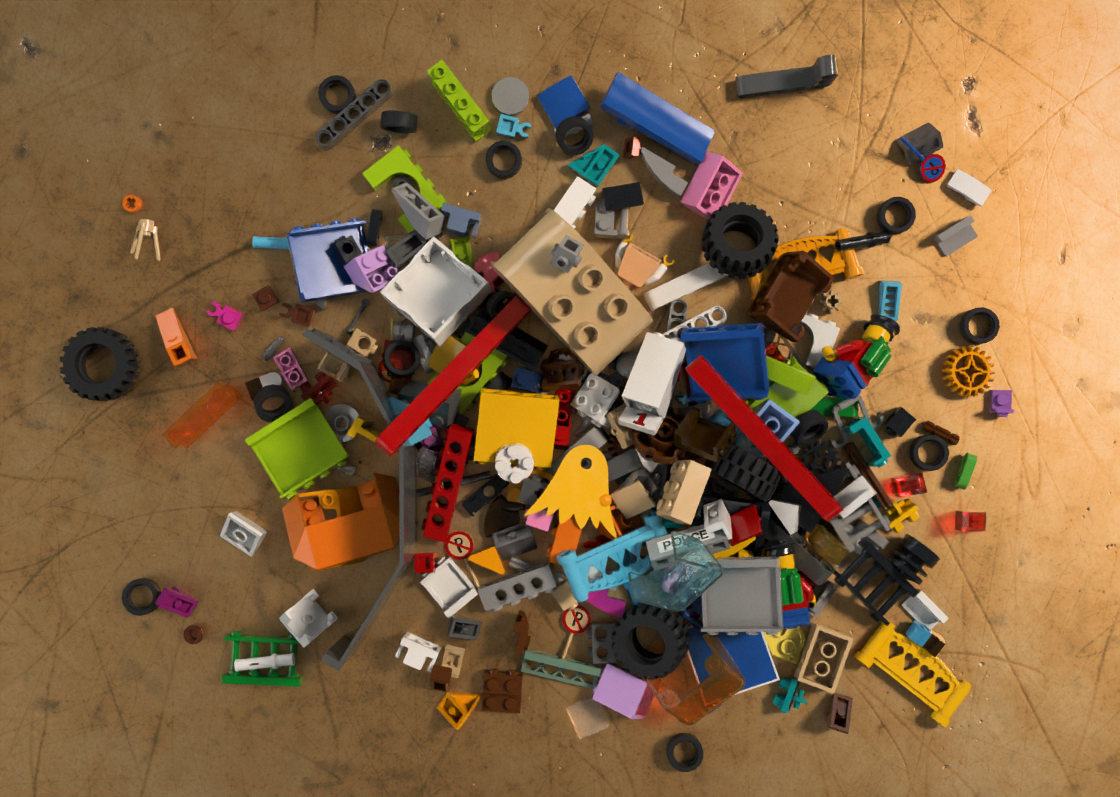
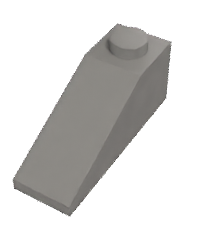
M407 182L392 188V193L412 227L423 238L429 239L441 233L444 215Z

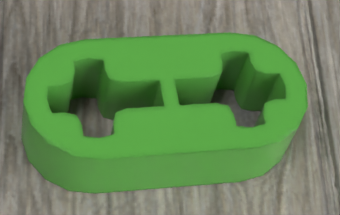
M968 452L964 455L954 481L955 487L963 490L967 488L977 462L976 455Z

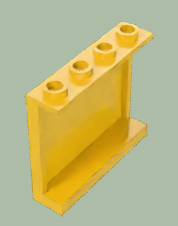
M480 388L473 461H477L479 464L495 463L496 453L502 446L520 443L531 451L536 469L544 470L546 467L551 468L559 408L558 395ZM517 458L515 460H510L511 464H514L515 466L519 465Z

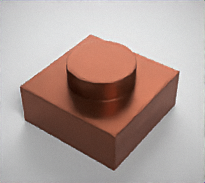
M632 136L625 139L623 158L631 159L639 156L641 137Z
M269 285L252 294L262 312L279 303Z

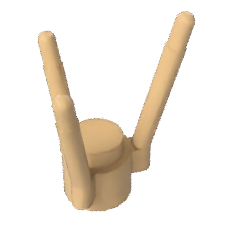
M139 219L130 254H133L135 251V260L139 257L143 236L151 237V234H153L157 261L161 260L157 235L158 227H154V221Z

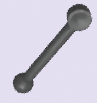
M368 299L362 300L361 308L350 327L346 328L347 334L353 333V327L364 308L370 304Z

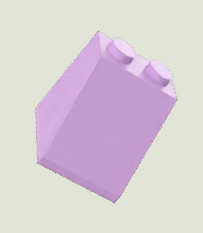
M607 663L601 670L599 683L593 689L594 695L592 699L630 719H645L660 683L650 680V678H639L640 675L636 674L634 676L630 674L628 669H624L614 663Z

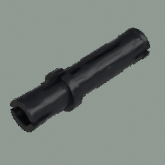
M888 231L880 233L868 232L862 236L837 239L835 241V249L841 252L866 246L872 248L878 244L890 242V234Z

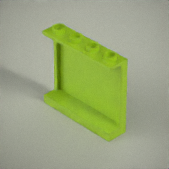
M312 398L245 439L276 486L281 499L291 500L298 494L299 490L302 488L306 490L315 484L313 481L318 478H326L331 474L330 471L336 467L337 469L342 468L347 464V460L350 459V456L324 414Z

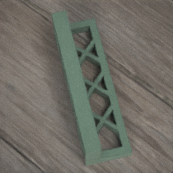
M532 649L525 650L521 672L592 689L597 684L601 671V666L569 658L564 659L561 656ZM527 660L536 661L540 665L535 669L525 668ZM547 664L556 666L558 671L549 674L544 669V666ZM565 669L574 670L577 675L572 678H566L562 671ZM584 673L594 675L593 683L584 682L581 675Z

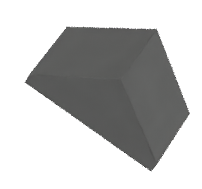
M454 614L451 617L446 636L477 640L482 622Z

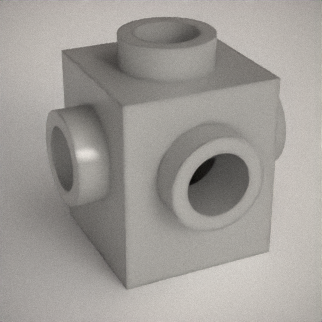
M565 235L561 243H556L552 249L551 255H553L550 264L569 273L572 267L577 268L582 259L579 254L584 245Z

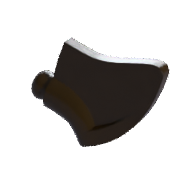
M502 494L495 498L485 516V537H492V533L520 524L519 510H525V504L507 501Z

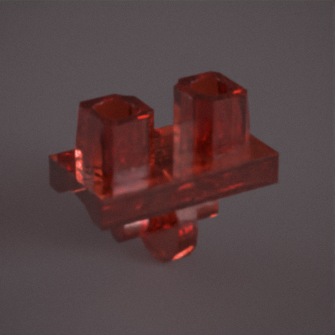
M320 371L315 375L317 384L312 386L309 382H305L300 386L302 391L300 396L304 401L310 398L314 399L317 405L322 401L329 404L330 400L328 397L333 394L331 390L338 384L329 375Z

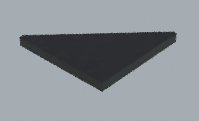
M846 467L814 476L834 496L849 468ZM790 482L779 484L767 503L777 499L802 504L798 526L812 533L821 515ZM747 493V495H748L749 497L753 498L754 500L760 501V502H765V501H762L761 499H758V498H756L755 496H753V495Z

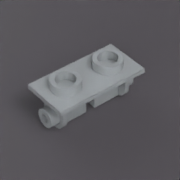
M826 580L822 585L817 584L814 586L813 594L816 596V606L812 602L808 603L810 615L817 619L837 589L835 584Z

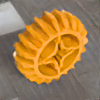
M969 345L966 349L964 346L959 347V351L954 349L952 351L953 355H947L950 362H943L945 366H948L942 369V372H947V376H943V380L949 379L946 386L953 385L951 392L958 390V396L964 394L965 397H970L972 394L973 397H976L978 392L980 394L985 392L984 388H990L988 382L994 381L990 375L996 372L991 371L990 367H994L995 364L988 363L992 357H984L986 351L979 353V347L973 349ZM965 356L962 367L955 368L957 362ZM973 358H975L979 362L982 369L976 367L975 360H973ZM966 369L969 370V369H971V371H976V372H975V373H971V374H969V373L966 374V372H962L961 370H966ZM955 374L962 377L964 385L957 380ZM982 375L979 382L972 387L975 376Z

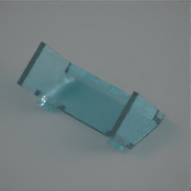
M672 531L670 534L675 560H678V562L669 571L662 569L652 570L647 576L629 572L628 578L633 601L671 611H682L723 575L721 564L700 539Z

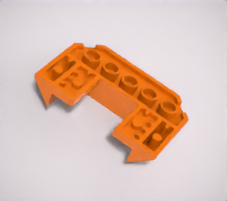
M374 473V481L357 485L363 510L327 521L319 502V496L300 501L298 494H296L282 508L294 560L309 565L316 571H320L395 549L400 539L399 490L395 477Z

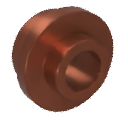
M190 625L184 631V639L189 644H197L203 639V630L198 625ZM192 631H195L197 633L196 638L192 637Z

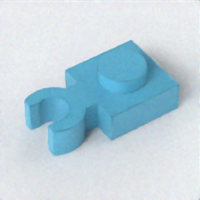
M500 114L496 134L515 138L516 133H518L522 138H529V134L523 133V129H531V124L526 122L518 124L519 118Z

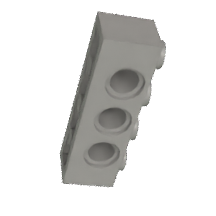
M546 562L483 584L477 591L485 611L492 610V612L502 609L505 604L509 603L512 606L521 602L520 599L526 597L528 600L535 598L540 592L550 593L556 590L560 581L553 563ZM533 578H539L542 585H535ZM515 584L522 585L524 591H517ZM498 590L504 591L505 594H506V597H504V598L500 597V596L498 595L497 591H498Z

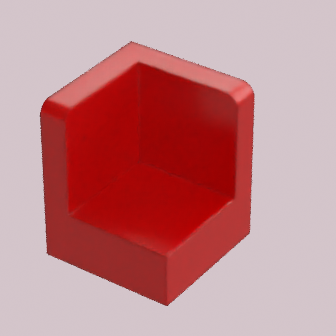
M414 554L415 573H435V558H438V554Z

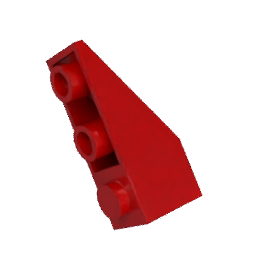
M573 389L555 391V395L559 397V408L553 449H568L573 406L570 404L575 394Z

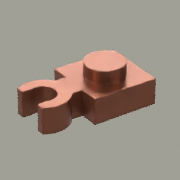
M282 303V306L288 308V312L286 314L279 313L281 317L289 318L292 316V323L311 328L316 309L296 304L294 309L290 304Z

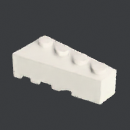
M577 176L553 211L575 229L576 221H581L586 213L584 210L586 206H591L595 201L596 196L594 194L596 188Z

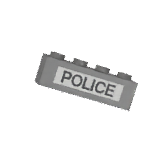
M704 524L646 541L654 571L730 549L728 538L723 528L707 533Z

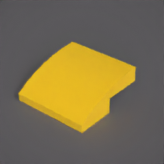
M451 334L440 347L436 345L427 365L440 374L467 344Z

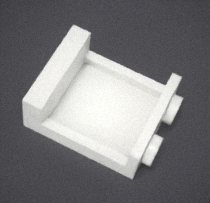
M443 557L435 564L437 566L435 573H424L420 576L422 580L419 583L427 589L449 619L479 593L451 557L448 559Z

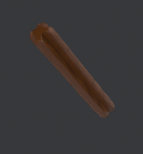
M847 443L844 449L859 470L861 476L877 492L874 496L882 509L887 510L892 507L893 503L855 443Z

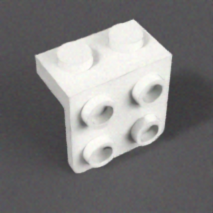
M591 373L570 405L578 410L576 414L584 419L590 417L592 424L599 428L603 425L609 429L610 423L605 415L619 395L620 390Z

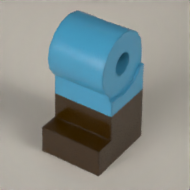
M913 621L905 632L909 639L925 648L934 657L938 655L945 645L944 638L918 621Z

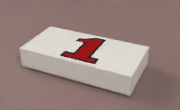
M626 406L618 422L619 425L655 436L663 422V417Z

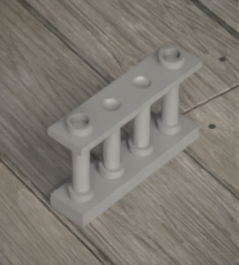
M849 462L845 465L849 468V471L843 481L852 476L856 480L858 478L857 475L860 474L855 464L850 465ZM871 498L868 500V504L857 509L848 517L843 519L835 516L830 521L849 553L856 549L854 545L857 544V541L881 527H884L886 531L890 530L889 525L891 522L886 514L881 515ZM874 510L879 519L878 521L853 535H847L844 530L847 524Z

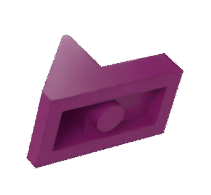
M176 586L172 589L165 587L155 602L158 607L187 618L198 603L196 599Z

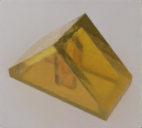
M821 525L807 539L818 555L835 565H838L850 552L848 548Z

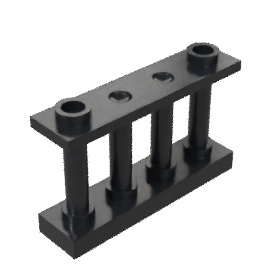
M484 307L481 308L478 314L474 315L466 329V332L474 337L490 323ZM516 327L496 350L534 371L549 345Z
M862 538L858 542V545L862 548V553L842 574L835 570L833 574L836 578L834 580L842 588L846 586L872 613L870 615L871 618L878 624L882 622L888 626L890 623L883 617L903 595L909 594L914 598L919 592L872 543ZM867 558H872L874 560L873 566L853 587L847 580ZM884 570L886 572L884 580L865 599L859 592L879 571ZM896 582L898 584L897 590L877 611L871 604L891 583L894 584Z

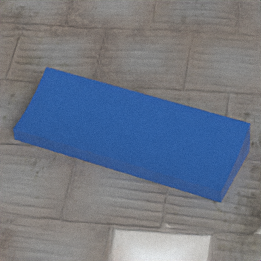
M619 72L615 75L599 106L695 165L703 162L707 148L715 133V130Z

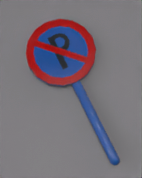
M903 136L900 137V140L922 160L920 165L921 177L927 182L938 181L943 176L946 168L943 157L939 154H930L924 157Z

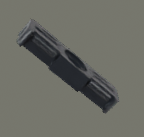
M496 473L462 503L463 508L470 516H475L474 513L485 506V502L487 504L490 503L510 482L505 481ZM486 486H492L495 489L493 496L488 497L484 494Z

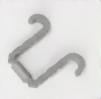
M861 396L846 399L832 409L841 439L836 442L833 438H829V442L835 448H842L847 444L848 436L843 428L838 411L855 404L856 401L861 408L863 417L867 418L873 429L882 426L884 423L883 415L878 412L876 414L877 420L871 422Z

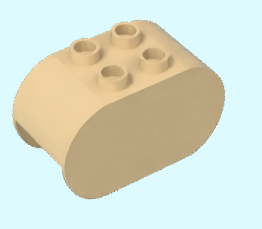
M547 208L545 210L546 215L497 262L492 261L490 265L522 301L531 308V311L567 349L574 353L578 360L593 375L597 376L653 322V319L587 241L559 214ZM565 235L584 245L579 254L582 257L577 268L572 267L569 273L550 264L553 255H551L552 249L556 243H561Z

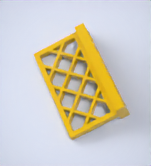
M357 417L347 435L352 438L366 437L375 442L381 433L371 428L374 421L369 418Z

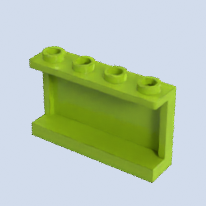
M440 60L427 70L432 78L430 80L431 84L476 142L492 131L488 118L443 60Z
M794 356L783 362L809 373L797 362ZM817 379L814 380L808 395L769 380L770 392L768 397L762 400L748 398L744 401L753 410L755 406L769 398L793 417L798 418L801 414L812 409L829 392L826 385Z

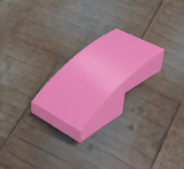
M290 347L273 357L291 390L308 381Z

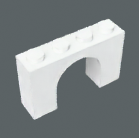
M807 313L800 324L808 330L811 344L803 366L814 369L821 358L824 357L822 348L831 346L833 349L840 328L836 327V323L825 320L823 322L818 320V316ZM763 326L765 350L770 351L776 332Z

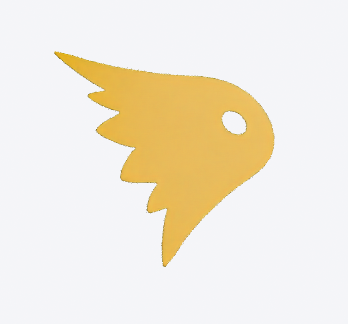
M579 445L570 450L545 491L524 516L534 514L547 507L546 516H549L559 509L560 524L566 522L574 514L578 526L582 529L589 517H591V521L596 528H598L599 521H601L608 532L617 538L610 505L603 507L599 502L601 495H609L608 466L602 452L591 445ZM583 458L591 460L592 465L589 469L581 467V460Z

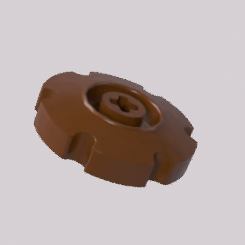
M668 407L665 419L655 436L632 429V432H634L632 440L637 451L644 457L646 455L651 456L652 461L655 463L672 464L675 463L676 457L684 459L690 453L675 446L674 432L686 415L684 413L676 414L675 409L672 407Z

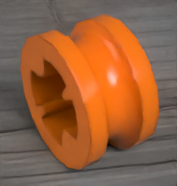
M127 195L123 199L122 205L126 211L135 213L141 209L142 201L137 196ZM130 200H136V202L134 203V208L129 207Z

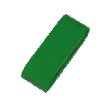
M823 397L809 411L817 410L822 416L833 417V407L846 399ZM856 401L855 404L838 411L839 416L859 417L858 402Z

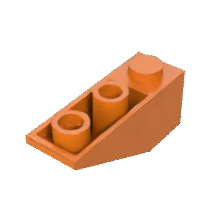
M172 307L156 315L165 348L175 367H182L197 360L174 308Z

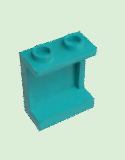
M857 417L843 426L846 434H854L858 431L873 454V457L866 461L869 466H877L879 468L888 462L887 459L891 455L866 417Z

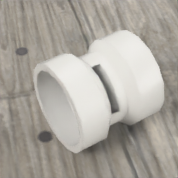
M395 322L393 341L407 340L413 343L415 325H403L400 322Z

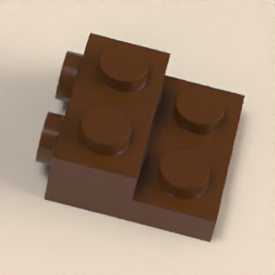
M494 668L485 671L482 711L520 713L523 674L519 673L518 670H508L506 673Z

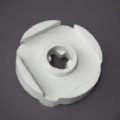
M506 444L496 453L495 468L498 475L505 481L517 484L524 480V478H527L533 471L534 460L532 453L523 444ZM517 458L519 465L511 467L510 460Z

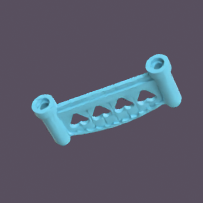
M658 510L646 514L643 517L646 525L578 556L574 549L565 550L556 556L559 565H562L577 602L587 600L589 592L606 590L622 585L653 567L649 555L642 559L640 551L643 541L646 543V541L655 537L668 535L663 523L664 518L656 515ZM625 549L637 557L636 562L629 563L628 566H623ZM608 557L619 564V569L617 571L612 570L610 574L605 573ZM590 565L602 572V577L600 579L595 578L593 582H588Z

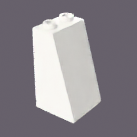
M658 332L646 333L622 394L626 406L661 416L663 420L665 419L686 352L685 345L680 339L675 337L669 339Z

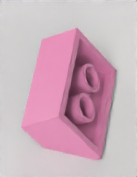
M706 151L703 162L699 164L680 203L691 211L709 219L711 214L718 210L719 207L727 206L743 172L723 155Z

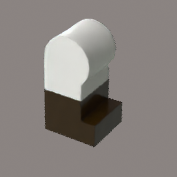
M271 372L245 382V385L253 401L259 389L272 384L283 386L285 381L280 373Z

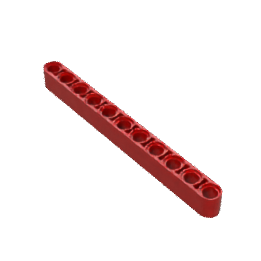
M517 296L514 297L377 437L374 444L391 457L526 318L531 308Z
M699 355L685 368L700 387L827 522L843 511L839 502L702 355Z

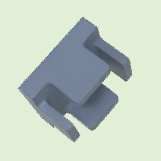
M443 203L441 211L444 219L441 230L444 229L446 218L448 217L447 228L450 229V234L460 237L469 236L471 225L474 224L472 238L477 239L479 228L483 221L481 213Z

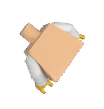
M632 234L630 239H621L622 242L619 243L615 252V267L618 269L617 275L623 278L622 282L629 290H631L633 285L641 288L643 284L650 285L660 280L667 267L674 263V259L670 263L666 262L665 258L668 254L660 260L632 244Z

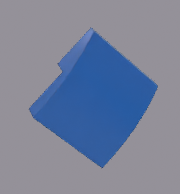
M572 75L537 95L555 128L564 119L572 116L579 117L591 109Z

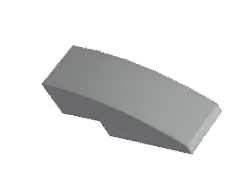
M642 147L640 156L651 175L662 187L679 199L688 182L673 174L676 166Z

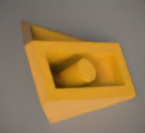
M447 692L436 708L456 730H459L482 694Z

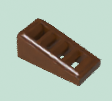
M434 665L430 678L431 689L450 692L452 669Z

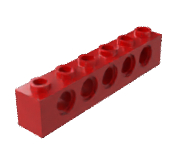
M453 423L449 429H445L443 439L446 440L445 447H441L439 458H442L441 464L436 466L434 476H437L436 483H432L430 494L433 497L432 501L427 503L425 512H428L427 519L424 518L421 530H424L423 537L444 543L447 540L475 429ZM451 443H458L460 449L454 450L451 447ZM452 461L455 463L456 467L450 468L447 466L446 462ZM442 480H449L451 482V486H445L442 483ZM438 498H445L447 503L441 504L438 501ZM433 516H440L442 518V521H435Z

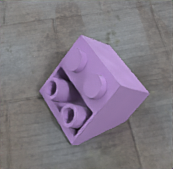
M384 245L355 257L344 266L352 282L371 293L384 288L399 272L385 252Z

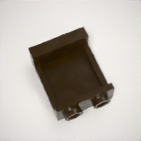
M692 407L674 432L675 446L718 462L721 456H725L729 444L733 443L737 437L735 423L731 422L727 428L701 418L700 409Z

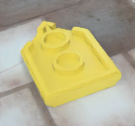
M800 626L792 629H782L777 635H766V632H763L772 656L797 665L802 647L806 641Z

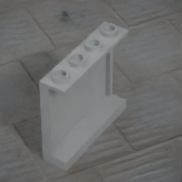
M780 557L700 558L697 560L701 575L703 614L701 632H707V635H717L719 632H726L727 635H737L738 632H746V635H757L758 632H766V635H777L778 632L782 631L783 612Z

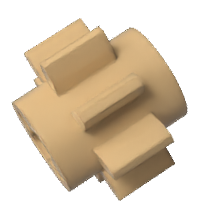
M832 289L829 291V295L823 293L824 299L819 301L820 304H823L822 311L827 309L829 314L833 313L834 308L840 311L839 304L844 302L839 298L841 293L834 294ZM832 299V301H835V304L831 306V303H828L827 300Z

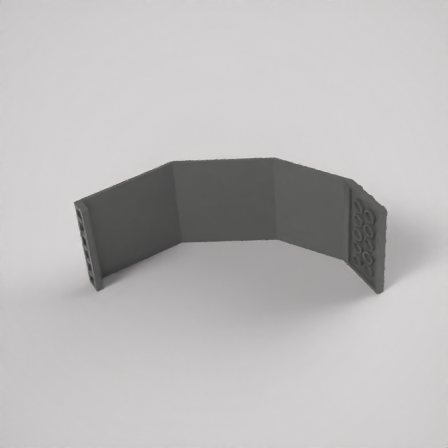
M306 328L302 336L360 371L389 426L395 420L388 399L391 396L376 367L371 364L373 361L364 355L356 353V350L340 343V340L315 328L313 330ZM408 440L399 448L400 563L353 640L342 636L321 658V661L338 671L358 650L414 559V554H416L415 444L411 446Z

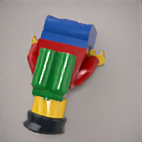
M873 314L870 317L871 320L864 324L865 332L862 335V340H853L836 347L835 350L831 346L822 348L824 357L821 358L812 372L818 381L821 380L826 385L829 392L828 396L845 399L856 398L861 393V389H864L873 377L879 376L891 358L892 351L888 346V342L892 341L894 336L900 332V326L896 321L889 317ZM836 355H839L836 362L831 363V361L835 359Z
M775 539L765 543L763 549L765 550V557H780L783 629L810 626L808 603L812 602L816 606V596L813 594L812 587L804 578H800V574L797 573V568H795L793 556L795 553L793 547L795 542L786 539Z

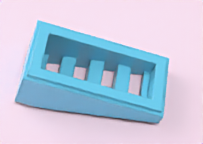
M880 280L878 315L898 321L902 289L901 282ZM887 287H894V291L886 289ZM886 295H894V298H886ZM885 303H894V306H885ZM884 310L893 311V314H884Z

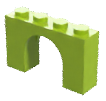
M399 145L362 173L375 191H378L396 177L407 176L418 183L420 194L441 213L443 203L447 202L441 193H435L433 190L435 186L429 178L425 180L421 175L423 173L421 167L417 163L413 164L410 161L412 156L407 149H401ZM405 213L397 218L409 234L415 231Z
M466 332L460 341L468 345L475 337ZM495 349L481 363L482 374L480 379L467 385L462 383L457 388L461 389L459 407L461 414L465 410L470 411L476 404L473 400L477 395H480V388H486L487 382H492L499 374L496 372L500 366L504 368L510 360L507 355ZM435 372V374L429 380L428 384H430L439 375L438 372Z

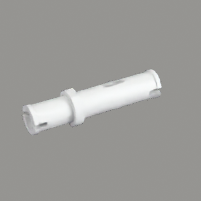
M273 653L271 656L236 659L234 667L235 671L238 672L295 665L294 653L282 655Z

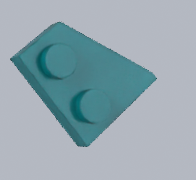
M603 144L596 148V150L588 152L583 157L570 162L568 167L598 187L620 155Z

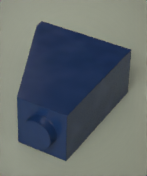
M515 367L511 387L538 394L543 393L544 391L541 388L543 374Z

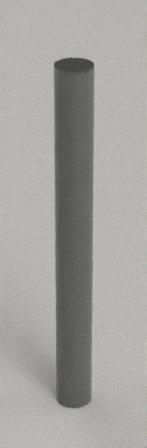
M490 470L463 477L461 486L492 478ZM450 481L443 483L445 486H451ZM431 486L416 490L417 497L429 495Z

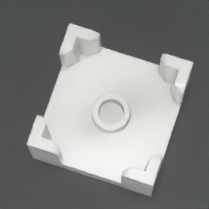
M314 589L279 618L303 648L338 619L333 611L327 615L315 601L319 595Z

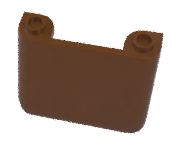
M804 250L783 253L772 267L751 303L747 314L753 320L763 323V326L789 341L799 342L805 334V328L800 324L816 295L827 293L831 289L835 277Z

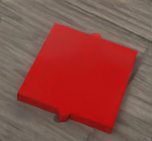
M755 505L730 516L732 539L729 541L731 546L762 534L761 518L758 516Z

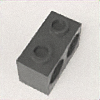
M614 621L591 622V627L588 628V639H592V647H588L589 659L593 658V664L616 663V651L612 649L614 641L611 639L614 632ZM599 628H604L607 631L604 637L596 635V631ZM599 648H606L608 652L605 656L600 657L597 655Z

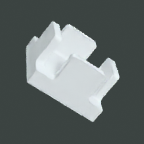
M406 632L395 657H400L405 646L408 648L403 663L421 670L427 657H430L432 661L427 671L431 672L442 647Z

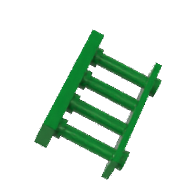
M231 631L230 634L224 636V641H232L231 669L222 675V683L300 687L303 684V676L298 675L296 672L297 644L300 643L292 634H288V636L242 635L241 631ZM240 641L251 642L250 658L258 657L259 642L270 643V656L273 653L278 655V643H290L289 654L294 653L295 665L288 666L286 675H279L277 669H272V667L269 668L267 674H259L258 669L250 670L248 673H240V671H235L234 662L236 659H239Z

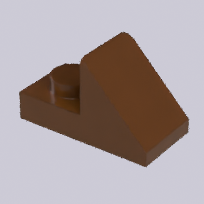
M838 693L832 695L830 713L825 718L829 729L845 734L849 733L853 698Z

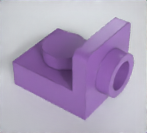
M1011 390L990 391V413H996V417H1008V414L1014 413V409H1011Z

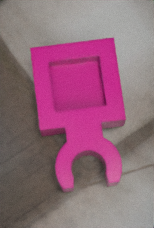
M212 302L211 304L216 306V311L212 313L207 310L206 313L212 317L218 316V323L235 331L244 314L227 305L222 309L220 304Z

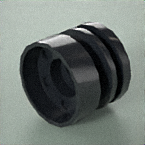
M906 534L899 543L900 547L904 550L903 554L894 550L893 554L899 559L896 560L889 556L887 560L907 580L920 585L923 581L917 576V573L927 577V573L922 567L926 566L933 569L940 558L920 541Z

